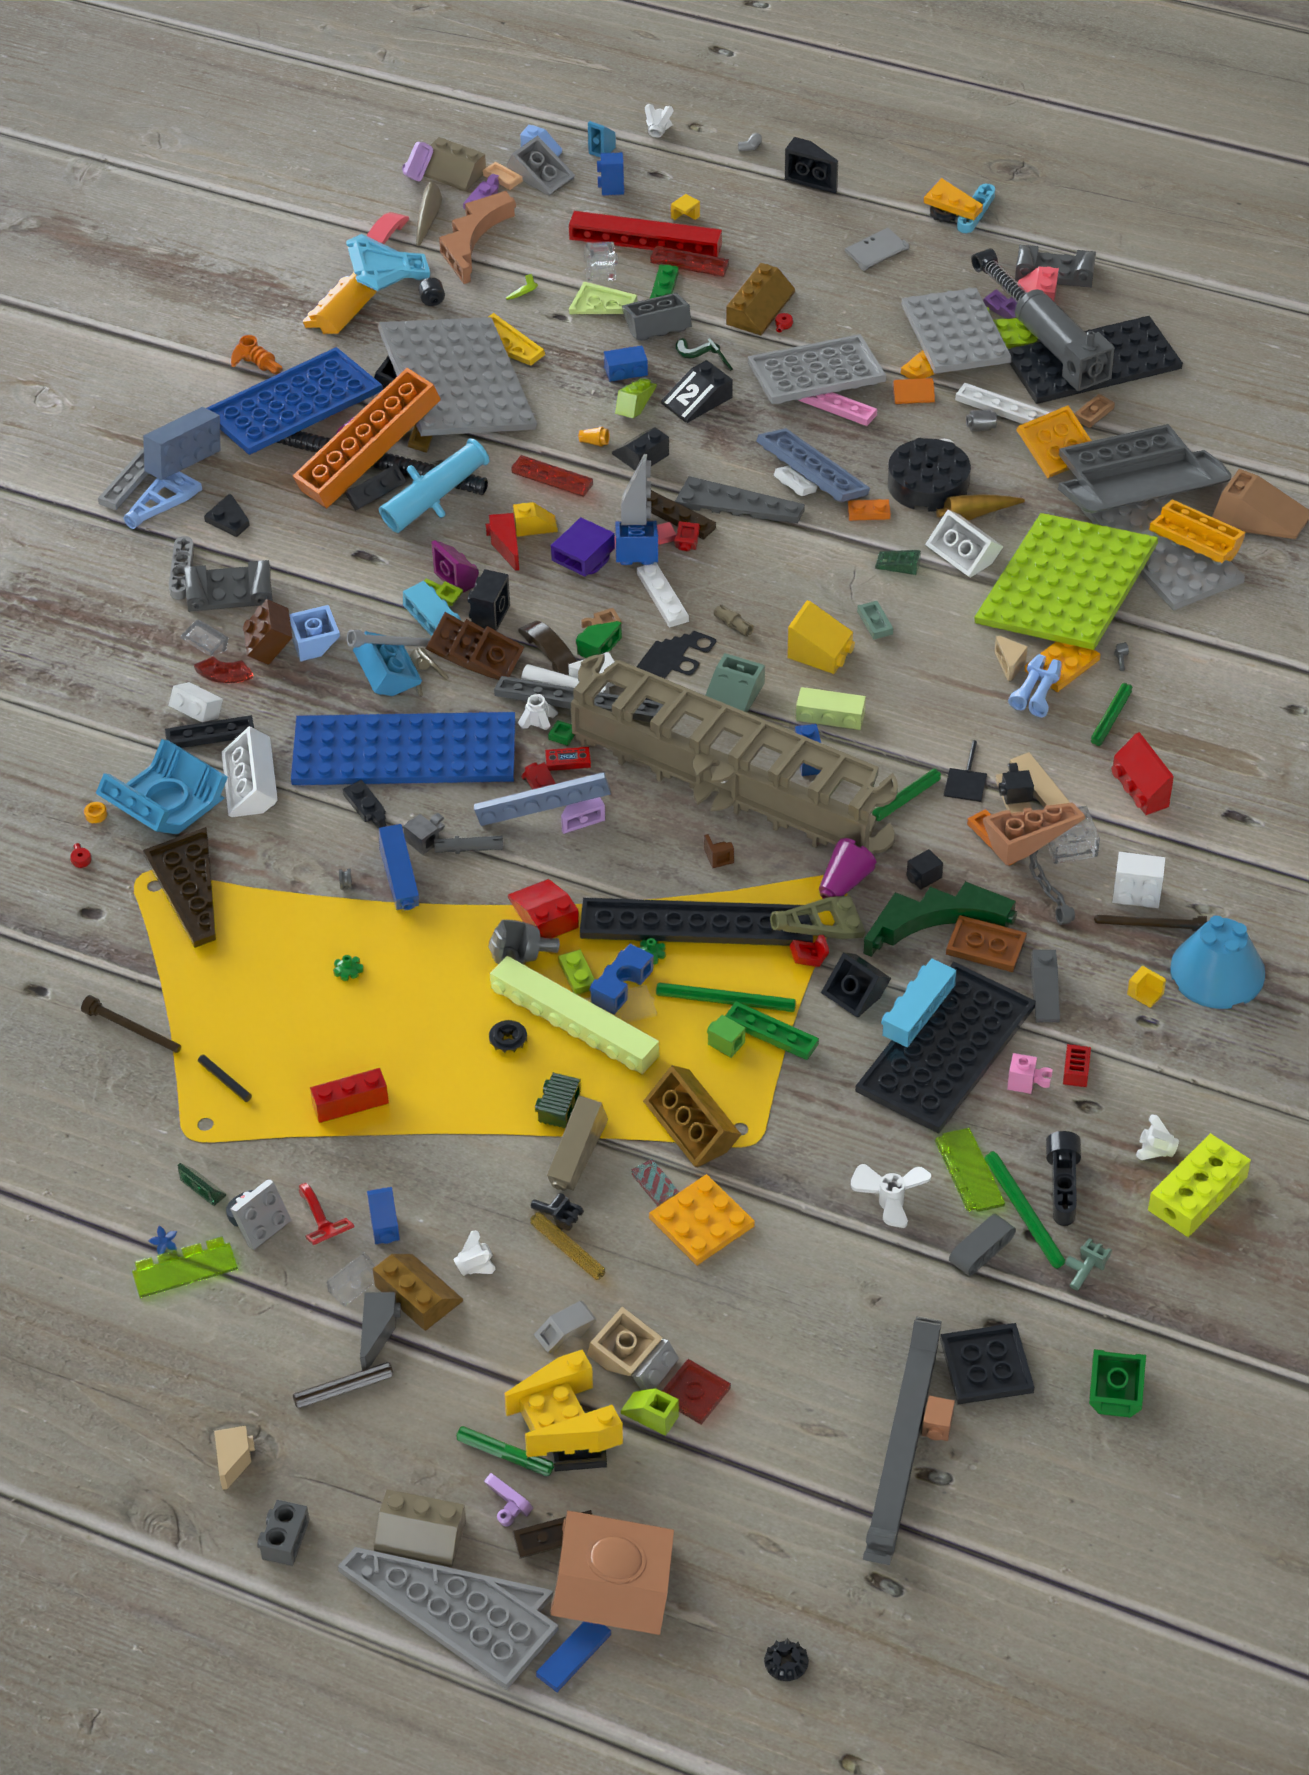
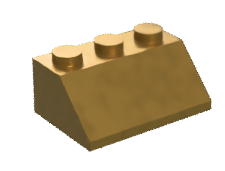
M391 1254L373 1268L375 1287L381 1292H395L396 1302H401V1310L424 1331L428 1330L463 1302L461 1296L413 1254Z

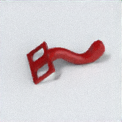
M307 1183L299 1185L300 1196L306 1199L318 1225L317 1231L305 1235L312 1245H316L354 1228V1224L347 1218L335 1223L329 1222L311 1186ZM348 1224V1225H346V1226H344V1227H342V1228L335 1229L336 1227H338V1226H340V1225ZM320 1234L323 1235L317 1239H312L313 1237L318 1236Z

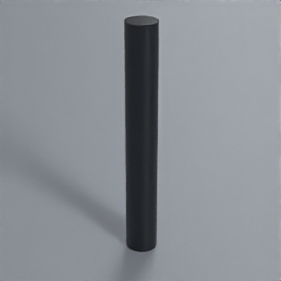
M203 1054L198 1058V1062L242 1100L248 1102L251 1099L252 1094Z

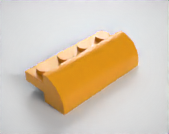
M353 272L350 277L340 279L339 283L329 291V294L324 299L319 301L317 307L310 311L302 322L305 328H321L323 334H338L377 291L357 282V275Z
M1173 499L1162 507L1161 515L1154 519L1149 527V530L1155 532L1158 536L1168 538L1178 545H1183L1192 549L1195 553L1203 554L1213 561L1223 563L1225 560L1230 562L1233 560L1242 545L1246 533Z

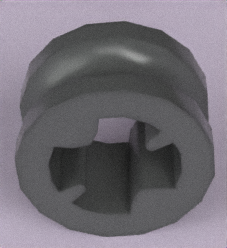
M351 868L347 869V871L339 869L341 890L344 887L352 889Z

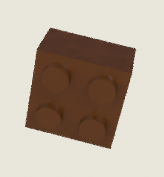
M266 599L261 606L257 607L252 617L245 621L243 631L248 657L269 665L293 638L287 607Z

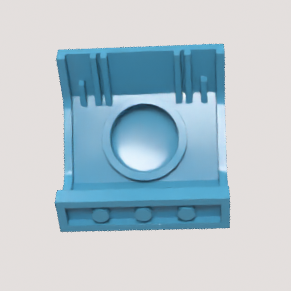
M161 739L154 759L148 768L126 784L111 774L104 773L96 794L156 832L179 834L225 799L221 793L228 776L172 742Z

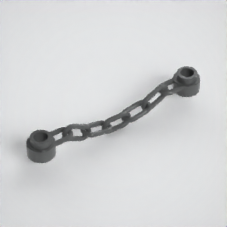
M1037 850L1030 855L1031 863L1029 869L1034 879L1038 880L1044 889L1045 894L1057 903L1055 916L1058 924H1069L1075 919V911L1073 907L1066 905L1063 895L1051 886L1045 877L1042 867L1037 861ZM1037 867L1040 871L1038 876H1036L1034 871ZM1051 890L1058 895L1057 899L1050 894Z

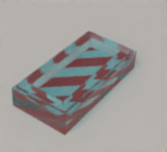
M653 1159L631 1169L632 1176L657 1207L679 1193Z

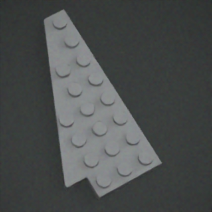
M355 1547L338 1565V1572L506 1690L559 1631L558 1624L540 1613L553 1598V1591L549 1589Z

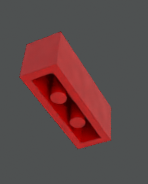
M380 1068L310 1087L312 1105L319 1123L389 1104L387 1085Z

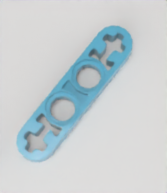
M982 184L978 187L972 198L983 203V210L974 221L959 216L957 229L960 232L970 233L975 229L995 198V187L993 185Z

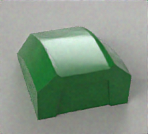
M1099 1349L1093 1350L1089 1404L1098 1414L1130 1418L1142 1410L1146 1355L1105 1352V1350Z

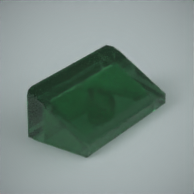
M182 1163L178 1164L180 1181L211 1205L215 1206L226 1197L224 1191L198 1171Z

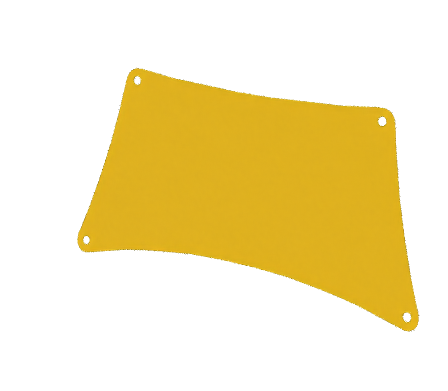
M149 870L142 873L134 883V895L148 932L161 982L171 1040L181 1045V1050L178 1053L173 1052L180 1127L187 1138L197 1142L215 1143L285 1137L408 1134H506L562 1137L566 1128L543 1122L540 1123L538 1121V1112H535L536 1101L538 1098H542L544 1094V1082L546 1079L550 1080L552 1072L581 1079V1093L579 1096L602 1102L608 1121L600 1136L601 1139L675 1142L643 1102L671 1065L689 1069L734 1125L743 1123L748 1127V1132L745 1135H741L732 1147L751 1146L756 1144L765 1134L785 1050L745 1033V1043L732 1058L708 1045L707 1029L711 1022L716 1021L721 1015L725 1016L733 1005L656 995L657 984L669 983L795 999L796 1008L794 1012L750 1007L793 1026L815 966L796 964L790 946L658 941V943L665 944L666 949L664 952L666 957L664 959L658 958V963L653 964V972L641 985L633 981H624V983L628 984V1000L614 1015L659 1041L660 1056L641 1074L629 1069L620 1061L611 1059L599 1049L590 1047L578 1037L571 1036L562 1028L553 1026L548 1020L534 1015L527 1008L516 1005L511 999L502 994H497L491 988L490 973L498 964L492 958V953L488 947L490 938L502 920L523 922L513 905L419 903V906H415L410 910H396L394 902L317 896L252 888L211 880L216 940L194 948L162 888L155 892L148 890L147 885L151 881H157L153 871ZM824 875L732 891L643 900L806 905L822 900L819 886ZM575 904L579 912V928L554 937L560 941L558 953L539 951L535 961L525 963V966L571 992L573 991L559 963V955L581 949L594 979L598 980L603 974L604 969L616 960L621 950L624 951L629 944L640 948L641 942L636 940L580 939L582 904ZM830 911L818 913L822 924L833 926L835 921ZM813 935V943L818 936ZM344 955H350L352 958L357 956L360 958V964L363 965V972L358 973L359 976L355 979L349 976V980L344 981L341 979V976L336 977L334 975L333 969L336 968L334 966L335 960H342ZM590 991L578 994V996L591 1002ZM512 1020L521 1023L525 1027L527 1041L524 1042L523 1048L518 1047L515 1053L512 1050H507L505 1053L501 1049L495 1050L494 1046L490 1044L489 1032L498 1022ZM512 1035L509 1037L504 1036V1040L508 1038L512 1040ZM203 1054L252 1094L251 1099L248 1102L242 1100L198 1062V1058ZM373 1069H381L387 1085L389 1104L322 1123L318 1122L312 1105L310 1087ZM209 1118L213 1121L214 1125L211 1129L204 1131L200 1130L197 1124L201 1119Z

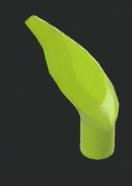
M525 275L527 285L520 287L517 291L507 296L506 299H514L535 290L538 284L534 282L533 275Z

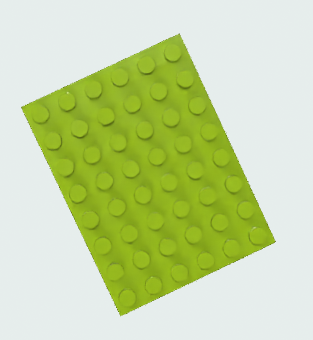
M1040 513L974 617L975 623L1095 650L1156 548L1158 537Z

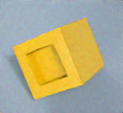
M688 194L683 195L671 204V219L676 220L685 214L696 220L700 217V201Z
M1142 965L1129 979L1127 995L1151 1008L1164 995L1166 979Z

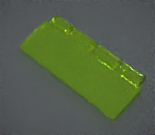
M970 1128L942 1133V1136L935 1139L938 1150L943 1156L944 1163L952 1175L951 1178L967 1211L976 1209L977 1212L1005 1206V1201Z
M223 1236L205 1241L207 1246L205 1250H203L201 1243L181 1248L183 1255L181 1257H178L176 1250L156 1255L157 1264L153 1263L152 1257L135 1261L136 1270H133L132 1274L139 1297L143 1298L238 1270L230 1242L225 1244Z

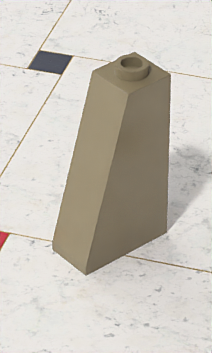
M578 1096L547 1174L554 1188L565 1191L567 1188L574 1191L608 1121L602 1102Z

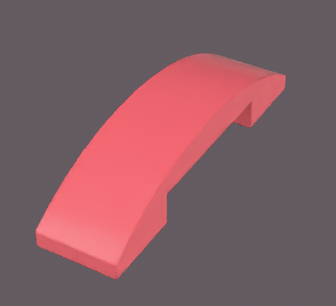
M394 212L386 213L376 221L367 236L385 244L396 229L401 230L409 220V216Z

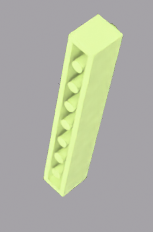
M506 956L490 973L491 988L497 994L506 996L516 1005L527 1008L534 1015L541 1016L553 1026L562 1028L573 1037H578L590 1047L599 1049L611 1059L620 1061L631 1070L643 1074L660 1056L659 1041L509 956Z

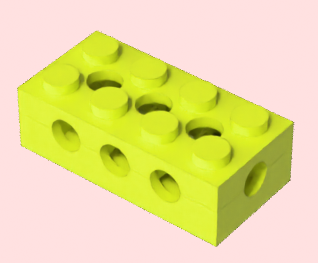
M1210 1133L1151 1192L1148 1211L1186 1237H1189L1248 1177L1251 1159Z

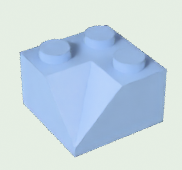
M329 605L289 614L293 636L292 641L300 662L321 657L340 637V632Z

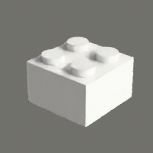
M1119 852L1112 903L1159 909L1165 857Z

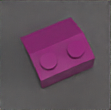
M436 540L432 541L434 573L443 582L446 581L462 589L463 593L474 588L479 575L477 566L471 564L465 555L459 553L453 546Z

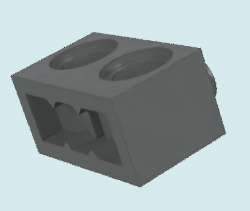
M276 1500L274 1508L268 1511L265 1532H261L258 1538L257 1547L260 1548L263 1560L290 1566L294 1565L310 1521L307 1506ZM277 1542H282L280 1545H274Z

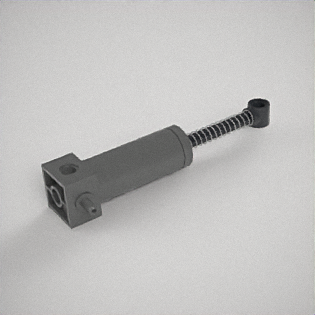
M992 248L971 256L972 266L976 272L980 273L983 271L989 274L999 285H1002L1001 287L1010 296H1013L1012 298L1017 302L1015 309L1016 318L1063 363L1062 376L1077 391L1111 379L1114 346L1099 332L1089 331L1086 333L1042 290L1036 289L1026 292L1015 279H1011L1012 276L1009 273H1005V270L998 265L997 255Z

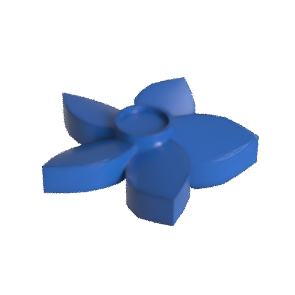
M158 1226V1237H152L148 1242L158 1245L157 1253L159 1256L165 1252L166 1248L177 1250L176 1244L171 1241L175 1238L177 1231L166 1233L164 1228Z

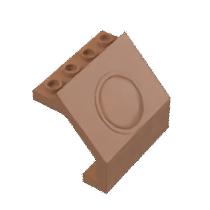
M567 1510L562 1528V1549L554 1599L551 1604V1615L660 1635L668 1593L674 1530Z

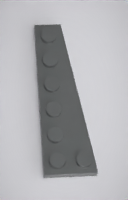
M688 476L674 501L695 511H700L703 508L711 509L712 513L718 514L721 511L732 512L734 516L751 514L752 518L798 523L805 511V504L691 476Z

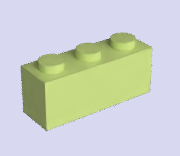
M801 687L796 704V721L861 730L865 714L866 696Z

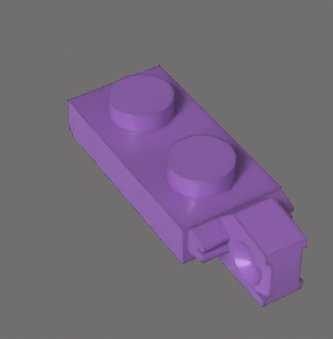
M491 174L487 181H482L463 203V208L465 209V203L497 194L499 175Z

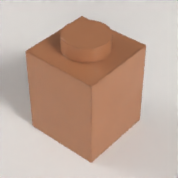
M934 1396L928 1397L922 1436L932 1440L948 1441L954 1414V1400Z

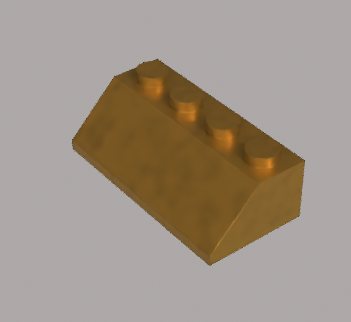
M760 263L726 306V325L762 336L795 293V288L779 268Z
M671 1065L643 1100L694 1167H700L727 1153L742 1135L689 1069Z

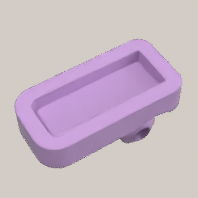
M416 142L408 162L402 166L403 174L414 181H421L433 154V148L424 142Z
M492 1473L484 1480V1483L493 1492L508 1502L504 1509L500 1510L497 1514V1519L502 1526H510L520 1512L527 1517L533 1510L532 1505L524 1497Z

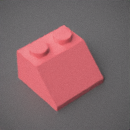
M1039 266L1019 279L1018 284L1026 292L1036 289L1042 290L1055 302L1059 268Z

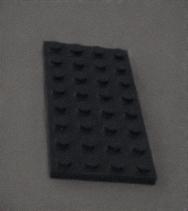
M1150 316L1085 331L1086 333L1089 331L1099 332L1114 346L1111 379L1077 391L1062 376L1063 363L1041 342L1008 349L1011 355L1010 365L1036 404L1182 369L1183 362Z
M956 962L950 965L951 968L956 970L955 986L910 1045L905 1047L891 1040L855 1086V1092L938 1134L1033 1011L1036 1003L1035 1000Z

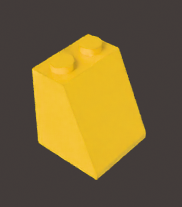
M808 600L788 626L787 658L835 674L837 669L844 665L848 653H852L855 646L853 631Z

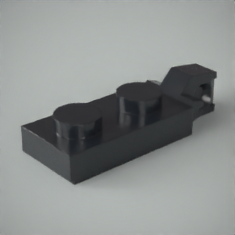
M362 780L342 789L344 797L364 822L372 820L378 829L387 826L384 807Z

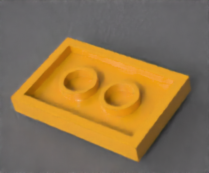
M1061 642L1053 643L1040 653L1046 656L1043 670H1048L1053 659L1059 660L1062 663L1059 680L1050 686L1057 693L1100 660V653L1096 650ZM1028 662V663L1025 665V672H1027V673H1028V671H1027V666H1028V664H1029L1030 662Z

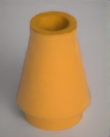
M598 427L580 430L578 438L579 442L603 447L609 444L610 433L608 429Z

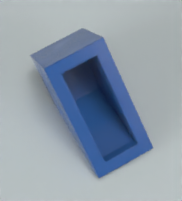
M392 1187L367 1191L375 1244H388L400 1240Z

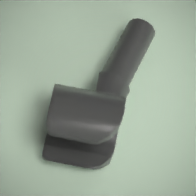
M1126 642L1116 644L1114 652L1119 660L1120 671L1125 670L1124 655L1129 654Z

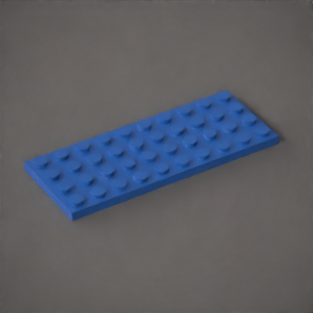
M515 712L296 716L291 784L343 785L354 784L360 780L365 784L514 782Z

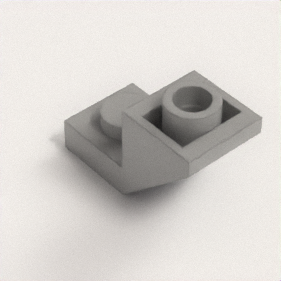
M579 1301L550 1316L534 1335L548 1353L554 1354L569 1336L581 1338L597 1319L584 1302Z

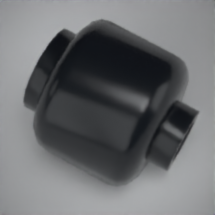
M426 278L419 284L418 291L421 301L425 305L437 306L445 299V291L439 279Z

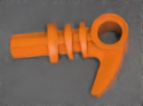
M245 335L240 338V343L235 347L231 356L232 367H235L243 359L248 362L252 361L262 371L269 370L275 375L281 373L283 368L275 361V356L263 347L258 346L255 336Z

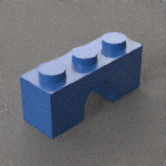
M629 944L624 951L621 950L616 960L604 969L600 978L592 982L590 986L591 1003L615 1015L628 1000V984L624 983V981H633L641 985L653 972L654 955L632 944Z

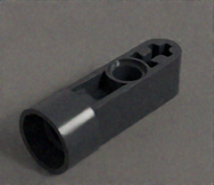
M1057 1131L1046 1138V1159L1052 1165L1053 1219L1061 1226H1068L1076 1218V1164L1081 1161V1138L1070 1131ZM1062 1205H1067V1209H1063Z

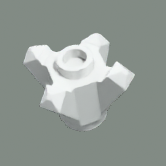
M651 104L645 106L648 133L652 137L659 138L665 133L666 129L673 125L669 118L674 110L671 106H666L664 110H655L654 105Z
M534 694L528 698L525 711L518 724L522 729L533 725L547 730L550 727L548 718H554L558 711L548 704L542 695Z
M1152 1114L1149 1118L1152 1125L1148 1130H1143L1140 1137V1143L1143 1144L1142 1149L1137 1151L1136 1157L1140 1160L1159 1156L1173 1157L1179 1140L1168 1132L1157 1115Z
M476 1230L471 1231L462 1251L454 1258V1262L463 1276L468 1273L470 1275L473 1273L492 1274L495 1271V1266L490 1260L493 1254L486 1243L481 1244L478 1241L480 1234Z

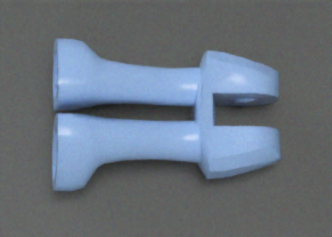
M1038 654L1027 666L1029 673L1021 688L1014 691L1008 699L1010 706L1016 710H1024L1028 704L1031 691L1038 680L1041 683L1030 699L1028 708L1033 715L1041 718L1045 717L1049 709L1045 698L1050 686L1060 678L1061 661L1053 659L1046 671L1043 670L1046 656Z

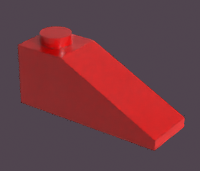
M514 513L489 515V523L485 524L486 536L491 537L492 546L515 571H518L519 554Z

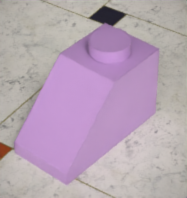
M598 797L567 805L561 815L563 834L605 821V805L601 798Z

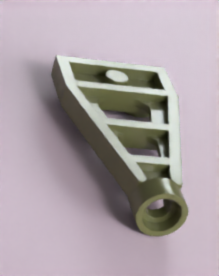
M851 896L828 897L787 911H774L770 917L773 930L815 936L824 935L825 937L837 939L863 938L866 933ZM830 911L836 926L822 924L818 913ZM808 914L813 925L801 924L798 916Z

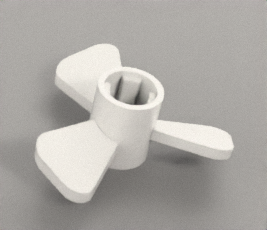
M861 1164L856 1168L852 1176L851 1188L856 1192L879 1194V1204L884 1209V1222L890 1226L905 1228L908 1220L902 1208L904 1192L906 1189L929 1182L931 1180V1173L922 1167H916L904 1177L895 1173H889L881 1177L866 1164Z

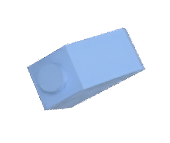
M528 125L520 134L521 147L538 135L558 157L562 153V148L543 128Z

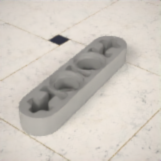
M188 536L177 538L173 548L169 590L170 596L178 600L186 598L185 575L181 577L176 575L178 573H185V567H191L193 564V540ZM180 559H187L185 562H178Z

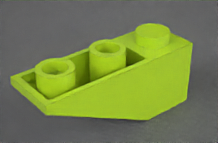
M640 378L618 390L615 414L630 418L640 415L656 389L657 384L651 383L649 379Z

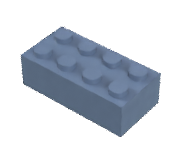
M201 407L143 435L145 472L163 480L221 451L220 415L205 407Z

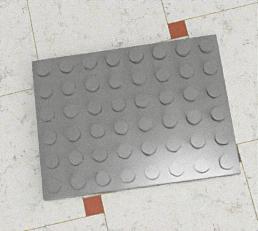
M491 317L379 322L378 330L396 375L398 376L406 368H409L434 384L441 399L416 423L421 436L536 429L537 422Z

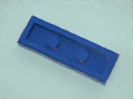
M583 1621L536 1671V1677L555 1692H558L611 1636V1630L602 1624Z

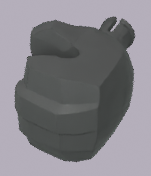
M502 920L495 928L488 947L492 953V958L497 964L506 956H509L525 965L526 962L535 961L539 951L558 953L560 941L558 938L540 937L538 927L516 920Z

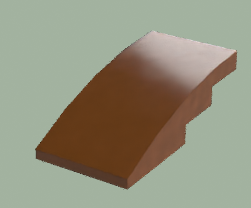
M444 612L425 649L463 668L499 680L501 676L510 677L525 647L488 626L484 629L468 619L463 622Z

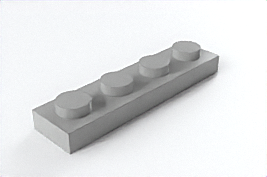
M143 449L98 497L99 505L117 510L149 474L144 470Z

